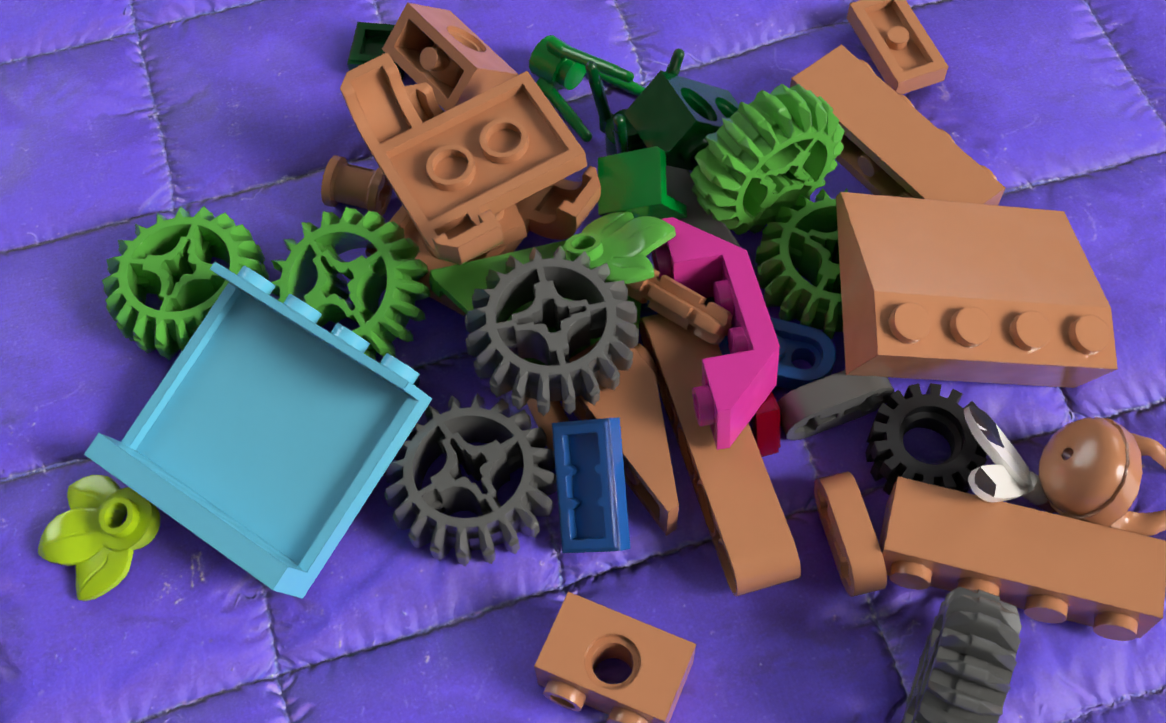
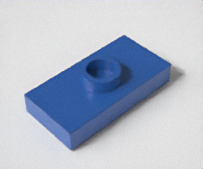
M620 417L552 423L562 553L612 552L631 549Z

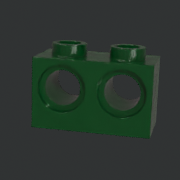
M660 70L624 114L647 148L657 146L665 151L667 166L693 171L698 165L695 156L709 145L706 136L716 133L723 125L722 118H730L738 111L739 104L728 90Z

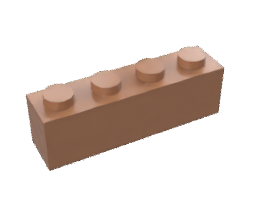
M842 44L791 78L790 87L800 84L804 89L811 90L817 97L821 96L833 108L832 113L839 119V124L845 131L841 140L844 148L835 159L874 195L999 205L1005 187L997 181L992 171L973 160L955 144L952 137L946 131L934 126L914 108L906 96L895 92L874 73L867 62L856 58Z
M897 477L886 503L879 539L886 572L893 583L916 590L927 589L930 586L948 591L959 587L972 591L980 589L1000 596L1001 601L1024 609L1025 615L1036 621L1063 623L1068 620L1092 626L1093 631L1097 635L1119 641L1140 639L1163 619L1166 589L1165 540L1003 501L986 502L974 494Z

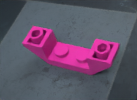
M674 217L663 218L662 220L675 228L676 236L652 251L654 269L660 272L658 278L661 279L662 275H667L705 298L714 297V302L717 305L730 311L733 315L731 322L733 326L728 329L730 354L702 359V386L692 388L693 405L699 426L710 425L717 450L730 448L777 385L780 345L747 250Z

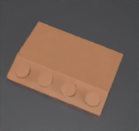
M840 192L836 196L846 375L1076 388L1118 369L1110 304L1064 211Z

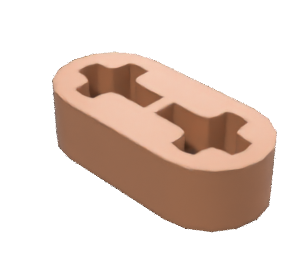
M848 471L817 478L814 482V494L818 513L846 592L853 597L885 589L887 585V572L884 558L855 478Z

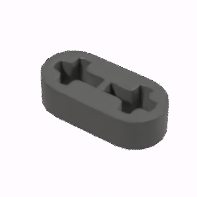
M846 370L794 389L778 400L780 426L787 439L801 440L876 411L882 403H887L889 396L894 393V388L887 377L846 375Z

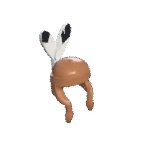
M974 405L964 409L965 420L972 435L996 464L976 468L971 471L968 477L972 491L982 500L994 503L1022 496L1045 512H1057L1061 516L1145 536H1153L1166 530V510L1148 513L1128 511L1138 495L1143 474L1141 456H1150L1166 470V448L1158 441L1130 433L1125 427L1112 419L1086 417L1066 424L1053 434L1045 445L1040 457L1038 476L1029 471L1020 454L986 412Z

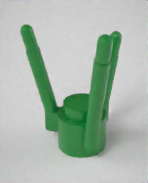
M554 35L546 36L535 46L531 53L529 69L531 73L539 77L536 84L546 98L551 101L581 139L589 142L592 139L591 132L558 90L564 88L572 90L577 87L584 78L585 73H587L585 65L589 61H593L597 65L601 80L632 95L639 96L645 87L633 81L634 74L631 71L573 48Z

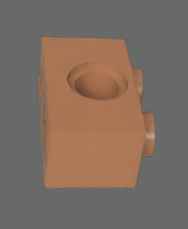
M407 2L382 48L385 53H389L392 60L417 84L428 83L433 88L437 103L445 111L518 75L514 69L450 10Z
M568 592L534 668L538 685L545 687L543 695L564 708L581 711L585 704L608 714L607 723H669L693 665L696 644ZM616 658L626 662L631 668L632 673L621 683L607 684L596 677L594 670L602 661Z

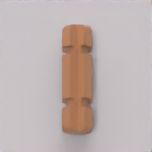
M654 269L655 276L651 279L625 284L630 297L642 304L649 300L650 302L647 307L688 331L695 327L694 334L712 345L720 344L724 337L728 335V329L733 326L731 324L733 315L730 311L714 302H709L708 305H705L704 303L707 298L667 275H662L661 279L658 278L660 272Z

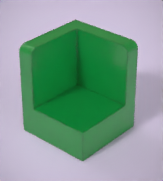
M654 146L598 158V178L601 185L598 215L605 216L615 212H632L634 218L641 216L659 219L669 217L676 219L687 218V205L667 195L666 153L663 149Z

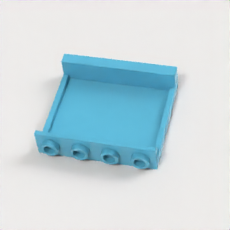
M214 262L210 270L229 282L122 441L120 442L98 433L84 455L271 590L303 599L432 398L413 385L420 374L397 358L386 353L380 363L364 354L370 343L348 328L337 323L330 333L316 324L322 316L320 312L292 294L288 295L284 303L273 298L270 294L275 285L255 271L243 265L236 275L217 262Z

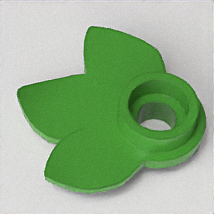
M615 212L592 221L583 229L582 233L573 235L561 247L566 252V260L574 261L586 251L588 257H590V270L607 263L611 270L605 283L624 280L625 284L651 279L655 276L653 265L646 256L674 238L676 232L671 224L656 217L641 216L634 218L632 212Z

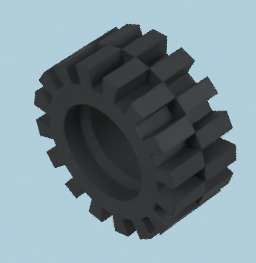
M918 383L909 385L904 397L897 390L889 396L886 405L882 403L867 439L869 444L865 454L866 462H874L870 473L875 482L883 477L887 480L883 488L885 493L890 495L898 476L965 493L971 489L968 482L971 471L984 466L987 461V453L972 435L964 416L965 408L971 405L976 406L973 401L962 408L958 405L962 397V393L952 389L949 397L945 398L940 396L941 385L930 383L926 394H922ZM913 428L931 429L948 441L951 448V456L947 461L938 465L920 462L905 450L903 436Z

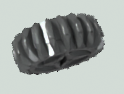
M560 245L553 254L554 258L542 259V254L533 247L529 254L530 262L525 264L509 255L508 261H506L507 274L489 269L486 276L487 289H474L472 296L474 310L467 311L465 316L466 330L470 333L465 340L468 354L472 358H476L474 368L477 376L480 379L491 378L489 381L490 389L496 398L512 390V404L518 410L525 406L530 398L536 399L538 412L543 416L549 412L551 401H562V408L570 415L575 410V397L581 395L587 402L595 406L596 402L600 400L599 385L615 391L620 383V373L618 370L628 371L631 368L633 352L630 349L638 345L639 329L634 325L637 321V308L634 302L626 301L628 288L624 280L605 283L611 270L607 263L590 270V257H588L586 251L574 261L566 260V252ZM534 300L527 310L512 314L522 305ZM512 315V320L507 321V319ZM555 327L556 332L549 333L548 328ZM601 337L597 345L589 353L570 363L569 358L576 349L590 345V339ZM524 358H534L542 361L545 365L534 364L524 360Z
M478 393L472 400L471 407L461 408L459 400L451 396L448 402L449 411L439 414L435 408L428 405L425 411L427 423L424 426L416 423L407 437L409 441L403 443L394 457L396 461L391 462L384 473L387 482L392 484L386 488L384 494L388 506L396 508L393 514L396 526L401 530L410 529L408 536L411 544L419 549L431 542L430 550L432 556L439 561L452 548H455L457 561L463 566L469 563L473 550H481L485 562L492 564L496 559L494 546L503 543L508 551L516 554L520 549L516 533L521 532L536 538L540 528L535 516L550 517L553 505L552 500L547 495L554 494L557 491L556 475L551 472L555 468L554 451L545 448L547 436L541 427L530 429L531 419L525 409L510 417L509 404L503 398L489 410L486 409L484 398ZM481 442L488 444L483 446H474L469 443ZM441 454H444L446 463L443 469L430 477L432 484L421 489L427 470ZM459 464L462 465L467 475L471 474L475 480H481L484 494L481 493L476 483H471L467 477H462ZM522 467L523 475L516 492L501 506L497 498L499 488L510 481V473ZM459 511H470L478 517L457 518L450 515Z
M959 587L946 595L945 601L941 603L938 615L934 618L931 631L927 636L925 647L919 658V664L901 723H998L999 717L1003 714L1006 695L1011 688L1010 681L1017 664L1015 660L1016 653L1021 642L1019 634L1022 625L1016 606L1001 601L1000 596L980 589L972 591Z

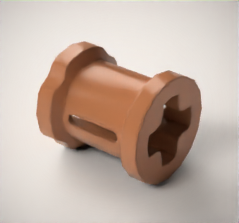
M334 155L329 160L324 171L321 198L324 205L336 207L339 203L368 209V211H374L383 216L390 202L393 188L380 167L377 170L351 165L348 164L345 157Z

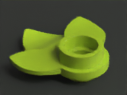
M89 475L68 486L67 498L70 510L57 515L46 526L38 545V554L43 559L54 564L75 565L77 599L83 602L94 600L116 587L129 572L134 550L147 546L155 538L160 527V513L155 505L130 487L120 488L112 478L104 475ZM127 514V518L125 522L122 524V521L125 515Z

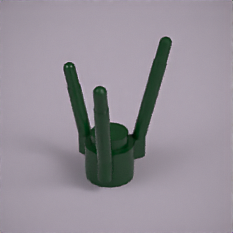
M675 49L666 72L674 75L679 74L685 56L682 49ZM589 61L585 65V69L599 115V129L605 133L607 156L647 148L625 116L624 112L627 109L619 110L615 114L611 113L597 65L593 61Z

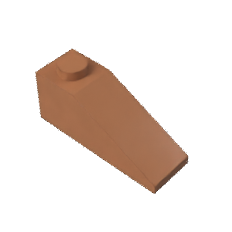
M598 342L569 359L570 363L585 356ZM638 343L637 346L630 349L633 352L631 368L628 371L618 370L620 373V383L615 391L599 385L600 400L596 402L595 406L587 402L581 395L575 397V410L573 413L579 421L620 417L625 482L667 536L677 529L679 503L656 380L657 367L649 352Z

